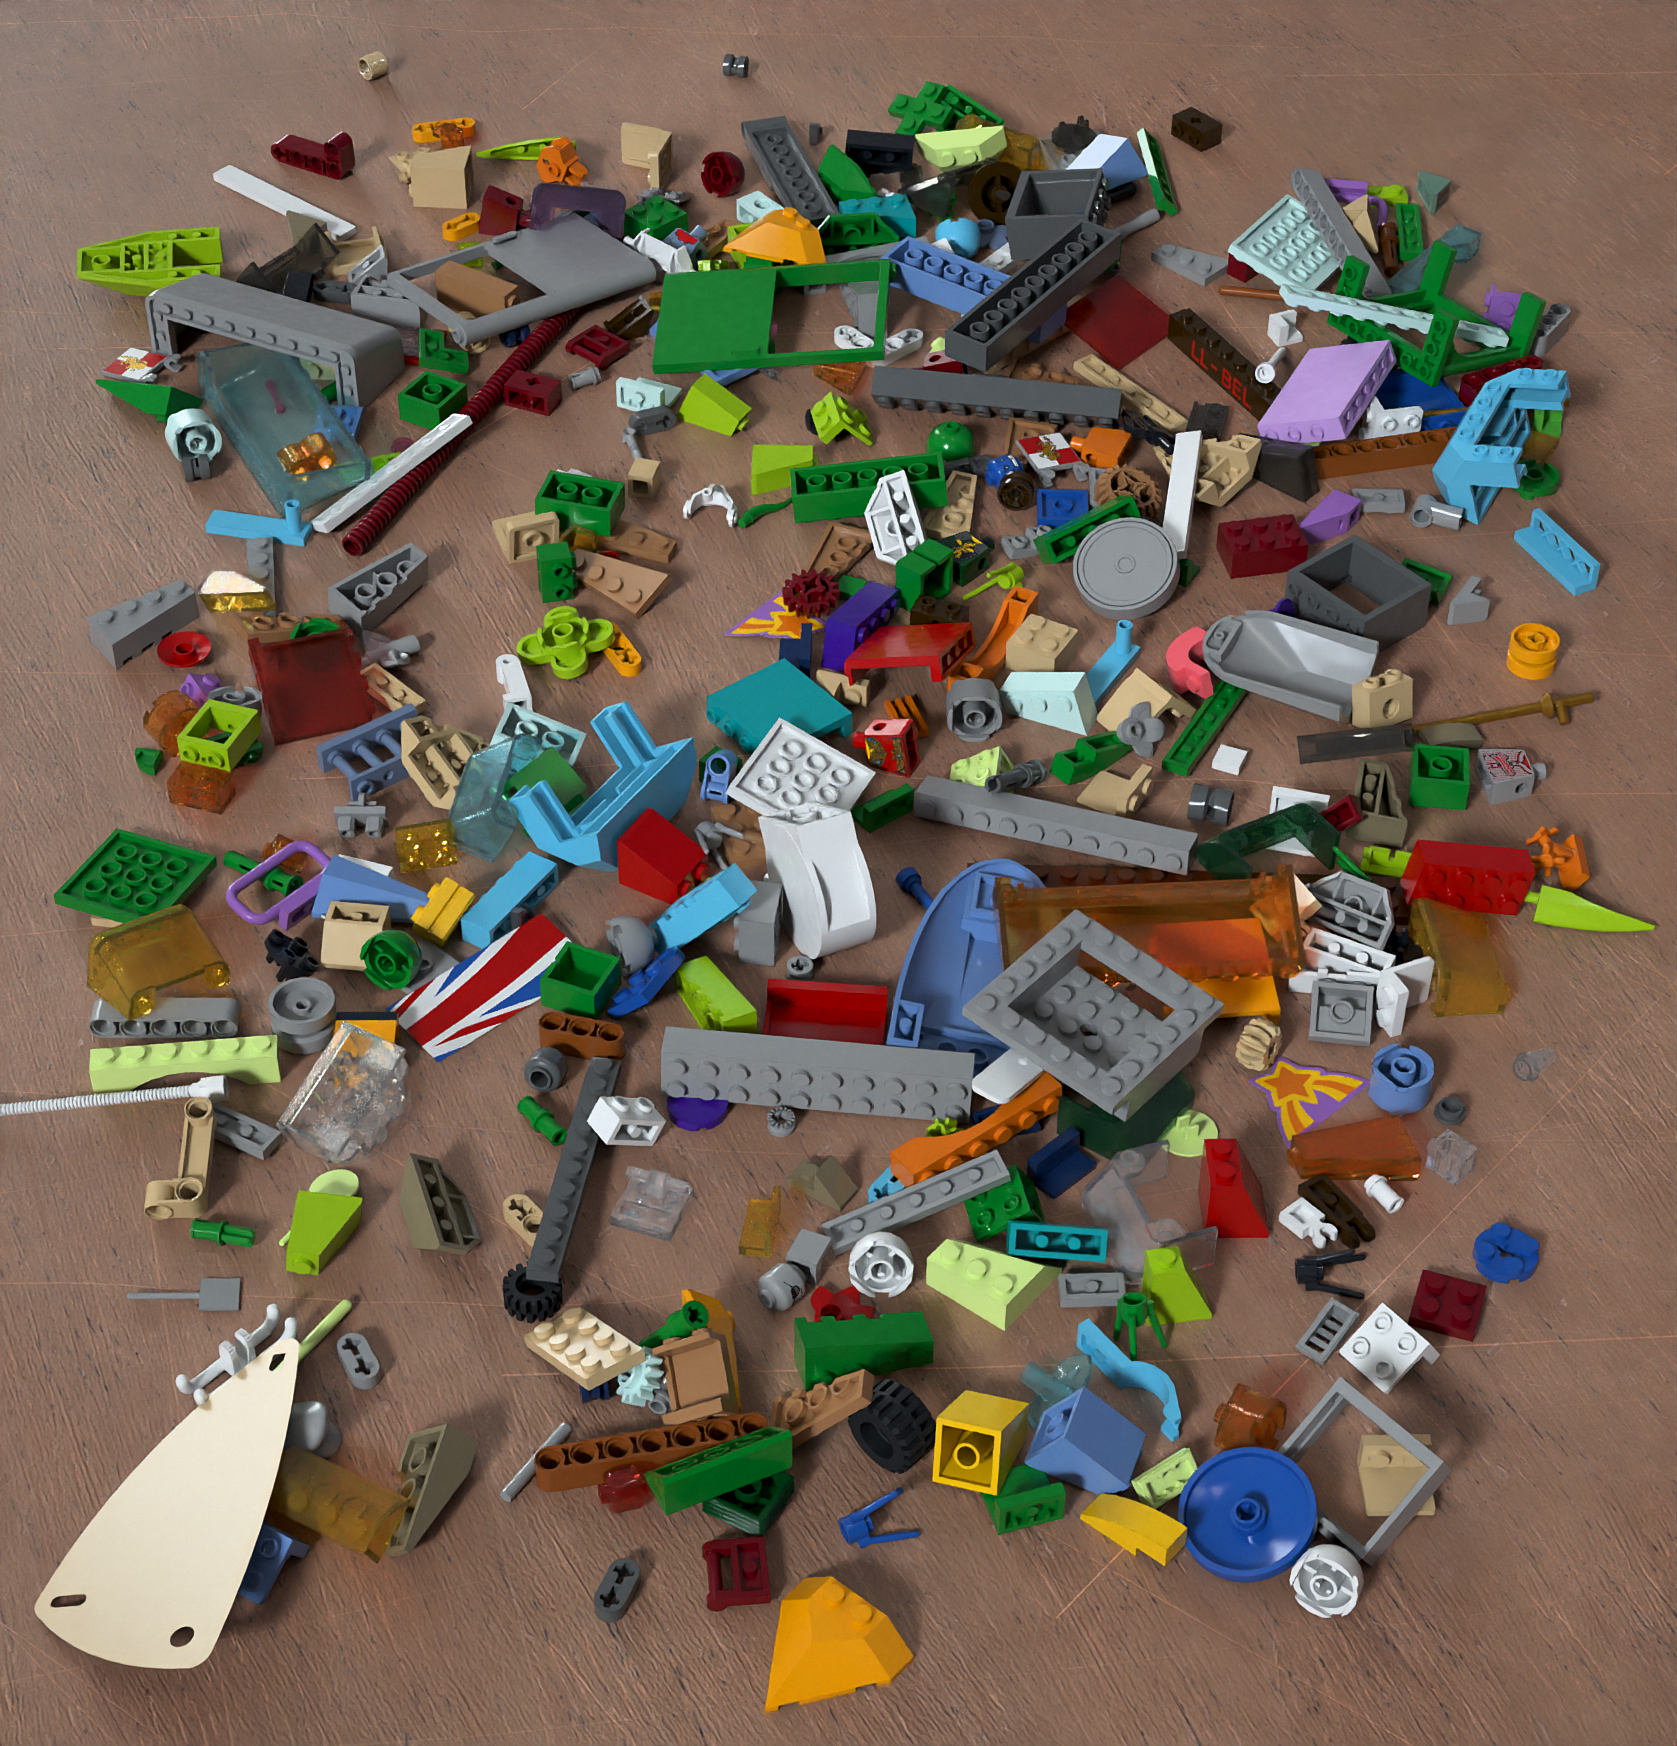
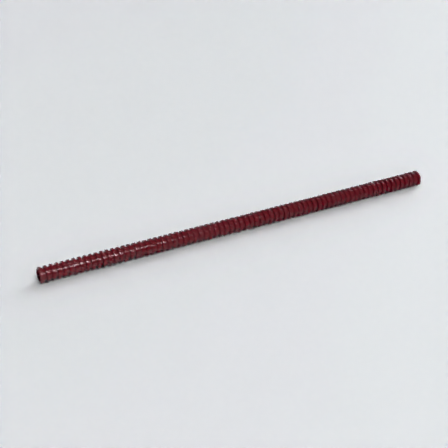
M620 236L617 240L624 243L623 240L626 236ZM584 306L543 319L511 356L486 381L482 388L457 413L470 416L472 424L397 480L383 494L379 501L371 507L367 514L343 538L342 546L347 553L359 556L370 545L383 528L414 496L418 489L425 484L437 468L441 466L456 447L478 425L482 418L504 396V384L516 370L526 371Z

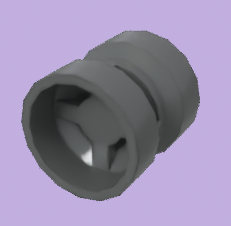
M726 54L723 60V75L731 76L734 74L740 78H746L749 68L748 56L734 57L733 54Z
M207 453L199 454L195 458L190 456L182 457L186 482L194 481L195 478L199 477L203 480L211 479Z

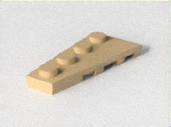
M952 471L946 481L948 506L931 508L923 521L927 537L940 540L964 531H971L977 475Z

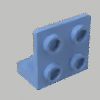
M263 1520L238 1593L262 1605L286 1559L289 1560L291 1555L304 1558L310 1545Z

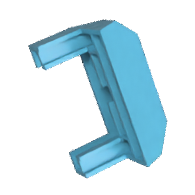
M1518 368L1484 384L1432 468L1435 484L1448 505L1464 508L1463 518L1479 526L1500 487H1520V479L1522 476H1526L1527 468L1526 464H1517L1523 453L1524 445L1531 435L1527 409L1563 411V403L1566 398L1571 396L1567 371Z
M628 701L605 707L590 721V724L619 769L571 816L568 815L546 780L539 781L531 789L528 785H524L507 801L538 849L577 866L605 872L618 871L617 840L648 807L669 821L685 805L697 765L694 737L657 747Z

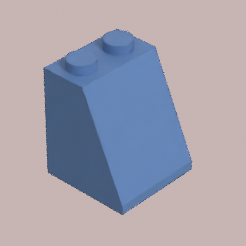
M1099 134L1067 168H1103L1104 178L1108 179V190L1148 174L1128 138Z
M1084 1386L1043 1412L1024 1463L1029 1467L1043 1471L1098 1495L1101 1493L1113 1495L1118 1491H1125L1131 1485V1480L1134 1479L1132 1472L1136 1462L1143 1453V1448L1141 1447L1146 1433Z

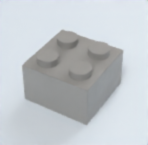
M750 880L757 891L749 898L752 903L739 914L736 912L734 915V929L739 930V933L735 934L734 951H739V963L775 966L782 930V883Z

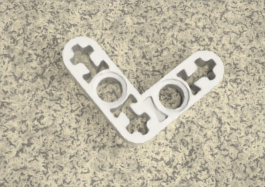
M843 325L834 330V343L842 349L870 348L874 345L872 339L851 326ZM914 328L899 332L886 339L884 360L861 362L872 368L875 365L886 366L920 349L923 346V332Z

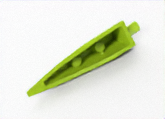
M563 136L545 137L506 144L477 152L476 156L493 159L538 160L544 147L550 146L554 139ZM572 141L574 150H577L576 141Z
M1542 885L1540 893L1528 890L1523 900L1537 904L1533 922L1544 925L1599 932L1654 930L1655 925L1589 902L1572 892Z

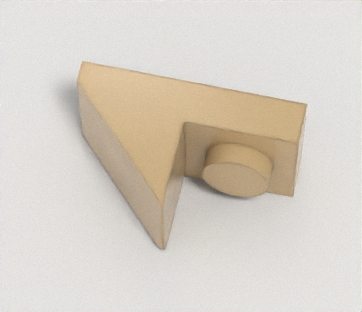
M823 670L817 671L816 684L838 702L867 708L870 702V680L860 678L854 685L849 686L848 677L845 675Z

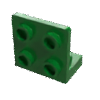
M1016 1164L1007 1168L1011 1181L964 1201L975 1239L979 1243L1007 1229L1008 1220L1046 1222L1034 1182Z
M1027 1464L1011 1468L997 1496L980 1492L998 1535L1064 1518L1066 1492L1062 1483L1050 1484L1045 1472L1029 1467Z

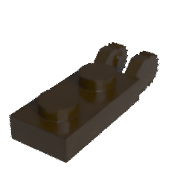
M1325 1173L1319 1174L1298 1185V1195L1325 1215L1324 1222L1332 1224L1337 1228V1234H1339L1342 1243L1347 1248L1356 1249L1360 1247L1358 1235L1366 1242L1375 1239L1374 1227L1363 1216V1212ZM1352 1226H1355L1358 1235L1353 1231Z

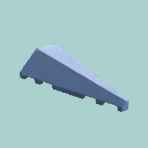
M334 854L322 875L312 909V917L321 918L322 914H327L330 902L338 901L389 906L391 922L414 923L411 920L412 915L419 905L425 907L430 899L427 897L428 893Z

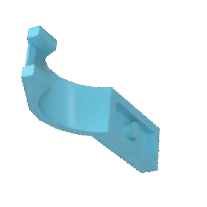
M1089 1318L1078 1324L1076 1346L1119 1389L1127 1387L1142 1388L1155 1394L1164 1404L1163 1415L1166 1417V1420L1161 1426V1432L1172 1443L1179 1439L1178 1429L1181 1422V1413L1175 1386L1169 1376L1155 1365L1141 1361H1131Z

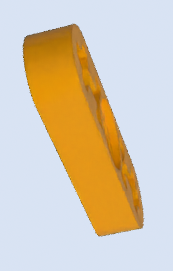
M468 117L418 123L412 127V137L417 143L471 137L476 133L475 120Z
M611 622L615 632V640L602 651L619 674L625 677L637 676L642 671L641 656L619 626ZM618 647L624 648L623 650H612Z

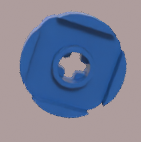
M1498 1222L1493 1224L1491 1229L1483 1231L1476 1238L1472 1254L1477 1262L1476 1268L1486 1278L1508 1284L1509 1279H1519V1282H1523L1529 1279L1536 1271L1539 1259V1243L1524 1232L1511 1228L1505 1223ZM1501 1252H1507L1512 1256L1508 1255L1504 1258L1500 1254Z

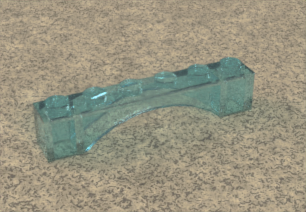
M1456 224L1438 240L1458 250L1453 265L1467 263L1479 251L1481 233ZM1433 244L1426 250H1423L1414 260H1411L1402 270H1399L1390 280L1386 281L1392 294L1419 289Z

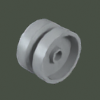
M299 977L285 981L271 992L267 1003L271 1019L272 1035L277 1034L278 1044L281 1049L293 1054H309L318 1052L333 1042L337 1008L333 990L328 984L316 978Z

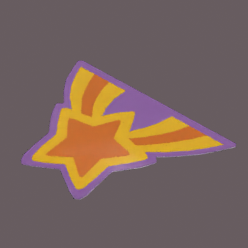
M781 590L724 633V636L764 634V637L801 639V623H812V633L826 630V623L814 616V614L811 615L810 619H807L806 614L797 617L796 610L789 612L788 606L783 604Z
M1283 1057L1276 1058L1270 1073L1253 1077L1248 1081L1251 1085L1266 1093L1271 1110L1277 1113V1122L1282 1138L1289 1148L1369 1085V1080L1339 1072H1325V1069L1318 1067L1298 1066Z

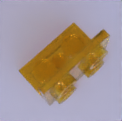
M451 818L395 828L396 842H394L400 873L457 865L454 826Z

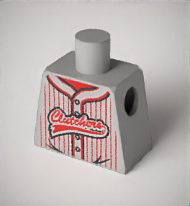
M1478 750L1475 772L1490 805L1529 797L1532 794L1534 781L1546 779L1545 764H1530L1523 750Z

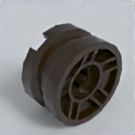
M1019 470L1007 472L1003 475L997 491L999 503L1009 510H1024L1032 502L1035 482L1026 472Z

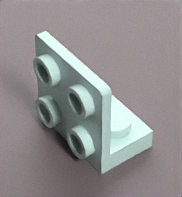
M620 377L616 381L617 406L637 412L664 405L671 407L682 394V388L641 377L637 378L636 381Z

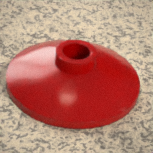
M178 632L167 636L159 643L157 655L159 660L165 665L176 668L191 667L200 664L209 657L212 649L211 642L206 636L197 632Z

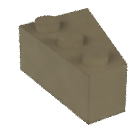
M1360 758L1353 795L1357 796L1360 801L1363 820L1347 829L1346 838L1402 848L1408 822L1406 817H1403L1401 811L1402 804L1400 799H1397L1395 793L1396 785L1387 762Z

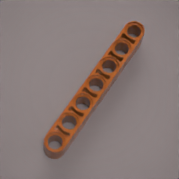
M1457 426L1314 446L1307 451L1305 475L1310 479L1321 480L1433 464L1437 462Z
M749 1412L547 1446L540 1449L534 1458L536 1483L542 1491L558 1492L645 1477L644 1473L767 1427L768 1420L760 1413Z

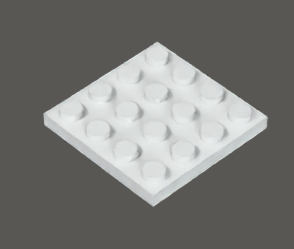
M779 717L729 785L726 794L762 815L807 802L851 811L873 780L876 772Z

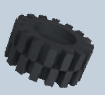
M520 1263L516 1265V1271L511 1268L508 1271V1276H504L502 1284L504 1306L508 1310L511 1317L516 1315L517 1320L521 1322L524 1317H527V1323H533V1318H538V1321L542 1322L544 1321V1315H547L549 1319L553 1317L554 1310L558 1312L561 1308L560 1303L562 1304L563 1302L561 1278L559 1283L526 1279L527 1267H523ZM529 1288L544 1290L543 1293L535 1296L521 1294L522 1291Z

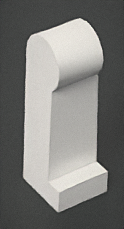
M512 654L499 656L496 659V674L498 682L504 685L506 694H502L504 711L509 702L533 711L532 696L518 657Z

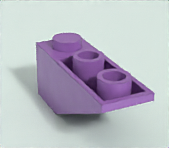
M1336 489L1328 497H1324L1320 505L1316 509H1312L1308 516L1298 523L1308 545L1347 533L1359 521L1362 500Z

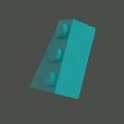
M893 194L886 197L873 196L868 199H849L839 202L840 214L875 212L899 237L906 238L909 236L916 238V216L906 194Z

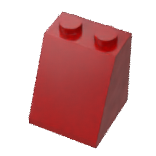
M649 807L617 840L619 884L670 905L692 891L701 881H705L709 875L708 854H705L697 843Z
M1204 1139L1198 1186L1204 1238H1268L1269 1230L1262 1185L1237 1139Z

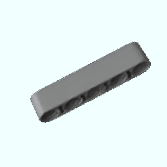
M104 997L97 999L93 1004L89 1030L93 1035L100 1038L226 1039L237 1034L242 1007L239 1002L231 998Z

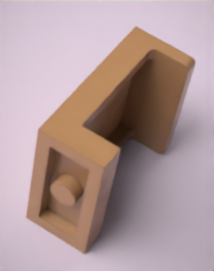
M701 1328L692 1331L691 1337L684 1339L682 1337L668 1338L663 1340L662 1346L652 1349L653 1356L663 1359L671 1413L662 1415L664 1427L739 1414L726 1336L724 1334L712 1332L711 1328Z

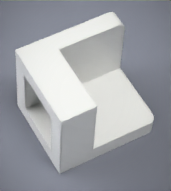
M1294 309L1269 315L1267 335L1278 347L1303 341V335L1295 328L1297 312Z

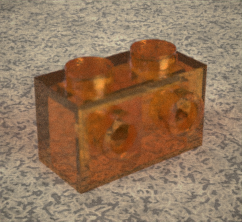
M181 761L167 780L170 803L220 815L236 794L233 772Z

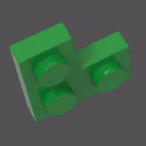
M420 328L418 334L419 367L467 375L469 368L468 352L444 348V332Z

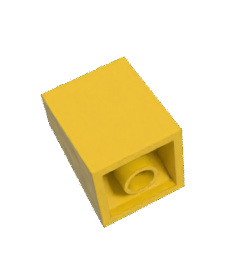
M965 1390L937 1416L932 1481L997 1496L1027 1436L1030 1403Z

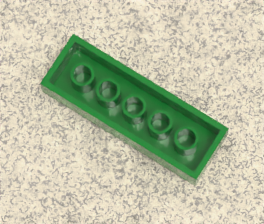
M942 451L790 469L795 523H811L813 521L836 520L845 517H862L865 515L864 512L877 488L879 479L902 470L906 472L918 509H935L948 506Z

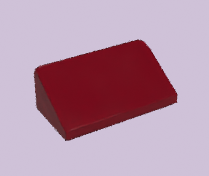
M1349 794L1303 822L1314 847L1317 848L1363 820L1360 801L1357 796Z

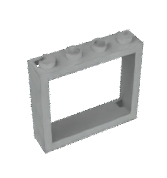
M1340 1377L1278 1450V1453L1285 1455L1297 1464L1347 1403H1350L1428 1468L1426 1473L1365 1546L1360 1544L1318 1508V1522L1320 1524L1317 1526V1530L1331 1542L1337 1537L1345 1544L1344 1549L1350 1552L1358 1563L1363 1559L1372 1567L1450 1474L1452 1469Z

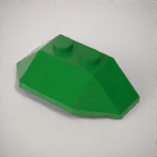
M948 84L946 86L947 92L940 104L952 107L955 113L945 130L936 128L937 132L1002 126L1005 123L1002 118L952 85Z
M834 144L830 145L818 168V176L832 201L839 206L841 201L868 199L877 196V191L874 187L870 186L868 178L858 164Z
M875 212L828 215L817 228L825 256L899 241V235Z

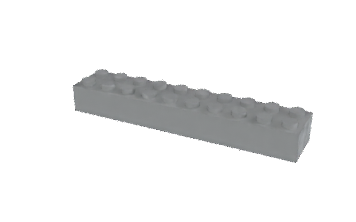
M666 1026L661 1050V1096H671L674 1098L691 1097L703 1100L719 1099L728 1100L731 1103L782 1106L935 1121V1118L945 1120L948 1117L957 1120V1123L969 1124L975 1053Z

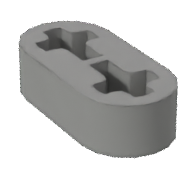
M349 1333L342 1336L337 1342L338 1358L351 1383L360 1390L374 1388L380 1382L381 1373L379 1362L368 1342L358 1333ZM353 1347L355 1351L358 1350V1355L354 1356L349 1348ZM364 1367L368 1375L360 1372L359 1368Z

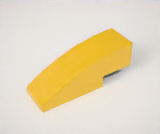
M1101 1493L1080 1514L1081 1520L1136 1556L1142 1551L1163 1566H1166L1186 1544L1188 1527L1152 1507L1128 1498Z

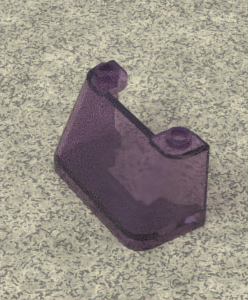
M541 182L533 188L527 210L526 223L529 229L541 230L542 225L546 221L554 220L555 208L596 212V222L601 229L610 231L612 237L623 238L626 199L623 193L616 189Z

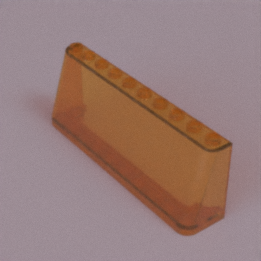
M1292 864L1277 865V873L1268 877L1266 872H1260L1258 879L1024 889V883H1018L1017 887L1012 886L1010 877H995L992 892V908L1002 972L1005 971L1077 909L1183 978L1195 983L1219 978L1222 981H1233L1241 977H1250L1253 980L1265 979L1268 976H1280L1286 979L1296 977L1303 970L1306 960ZM1080 949L1077 966L1110 987L1118 983L1136 985Z

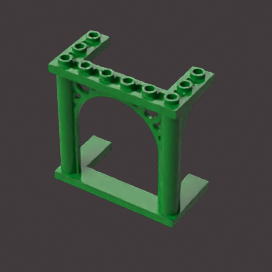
M1438 240L1434 241L1418 290L1375 298L1364 297L1362 292L1370 265L1351 255L1346 257L1335 293L1336 295L1433 314L1423 350L1386 327L1376 323L1374 320L1366 319L1365 321H1360L1351 315L1336 316L1329 312L1327 323L1359 343L1390 340L1397 360L1395 365L1430 387H1436L1439 384L1440 378L1485 369L1528 356L1547 302L1530 292L1522 293L1510 331L1507 332L1502 329L1509 337L1506 347L1497 346L1492 348L1486 346L1483 342L1475 341L1484 350L1459 354L1455 349L1453 339L1460 320L1496 328L1501 327L1444 294L1458 250Z

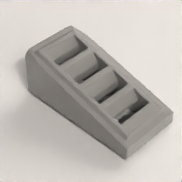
M1331 1297L1296 1344L1295 1349L1324 1366L1357 1327L1360 1313ZM1333 1317L1342 1322L1343 1325L1339 1326L1330 1319ZM1326 1325L1337 1332L1336 1335L1325 1330L1323 1327ZM1320 1334L1330 1340V1343L1327 1344L1315 1336ZM1312 1342L1324 1349L1321 1354L1307 1345Z

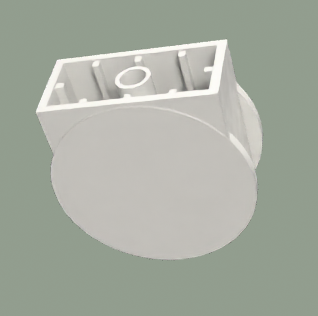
M807 802L758 817L765 845L769 881L782 883V922L798 950L804 956L816 959L871 941L876 930L875 896L869 870L858 844L851 811Z

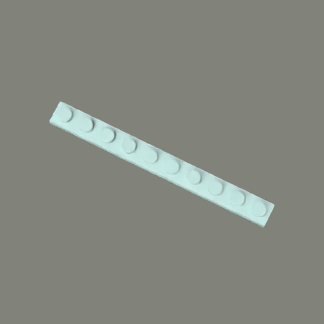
M1282 284L1279 291L1285 303L1292 307L1302 305L1316 312L1326 310L1336 316L1351 315L1360 321L1370 319L1380 325L1395 324L1401 329L1409 330L1414 328L1424 334H1428L1434 316L1433 314ZM1462 320L1459 321L1454 336L1468 343H1475V341L1483 342V344L1492 348L1497 346L1506 347L1509 341V337L1501 328Z

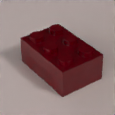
M1293 514L1218 523L1216 549L1230 579L1288 572V570L1307 561L1308 543Z

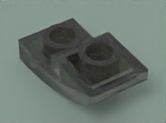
M912 163V169L899 172L901 195L924 197L921 165L917 166L916 163Z

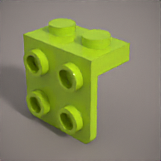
M830 391L810 411L819 439L825 444H828L844 428L868 446L874 443L873 432L867 423V415L861 409H855L850 406V403L843 396L838 397Z

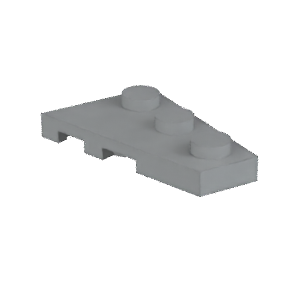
M1167 243L1151 252L1152 261L1203 287L1227 273L1228 259Z

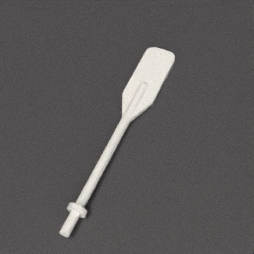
M1118 973L1117 981L1110 987L1121 993L1124 990L1132 991L1138 986ZM1011 1048L973 1078L972 1089L977 1094L995 1103L1004 1104L1010 1102L1046 1071Z

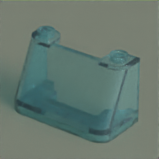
M522 733L470 755L465 763L443 829V836L448 844L493 863L515 830L519 817L516 806L501 798L505 783L527 766L531 760L536 758L542 746V739Z

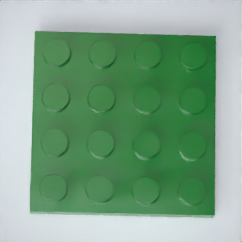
M116 828L54 894L55 904L157 933L217 866L216 856Z

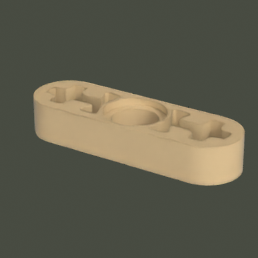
M510 1195L503 1202L504 1219L533 1248L537 1233L530 1232L528 1228L533 1225H540L543 1211L526 1195ZM570 1246L565 1261L570 1256Z

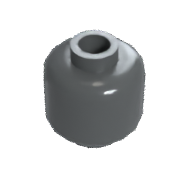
M552 1047L539 1048L526 1062L523 1071L524 1078L528 1085L537 1091H553L565 1078L568 1071V1062L564 1054L558 1049Z

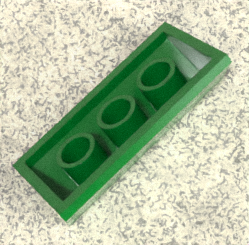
M769 1425L646 1472L644 1476L665 1516H668L791 1468L792 1434L788 1429Z

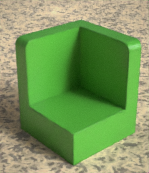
M1533 409L1531 435L1561 437L1563 411Z

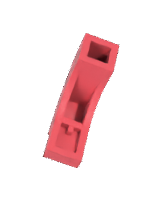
M1198 626L1184 632L1170 644L1166 652V662L1171 684L1179 694L1190 690L1206 699L1214 695L1210 672L1201 667L1206 663L1202 647L1207 631Z

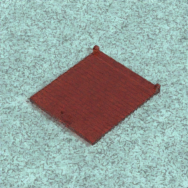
M1117 274L1069 306L1066 310V322L1064 325L1118 370H1121L1125 365L1168 337L1169 315Z

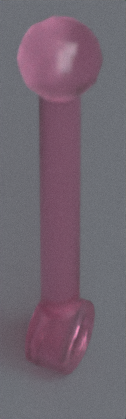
M267 380L265 387L271 392L276 404L275 410L277 414H282L286 411V408L279 401L274 389L275 383L272 380Z

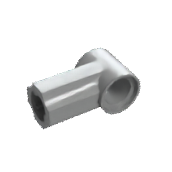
M1423 494L1417 497L1409 518L1411 523L1417 527L1424 528L1431 524L1459 531L1464 508L1438 503L1433 496Z

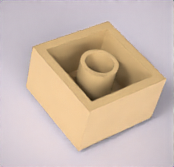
M1030 614L1006 642L1005 668L1016 672H1064L1077 656L1079 630L1043 618L1042 616Z

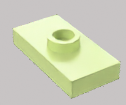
M1182 1448L1131 1480L1140 1502L1157 1509L1182 1493L1185 1484L1195 1470L1198 1469V1466L1190 1448Z

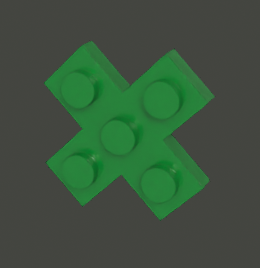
M926 81L916 98L898 93L888 108L890 116L903 119L895 133L904 135L921 134L926 125L945 130L955 113L952 107L940 104L947 92L945 85Z

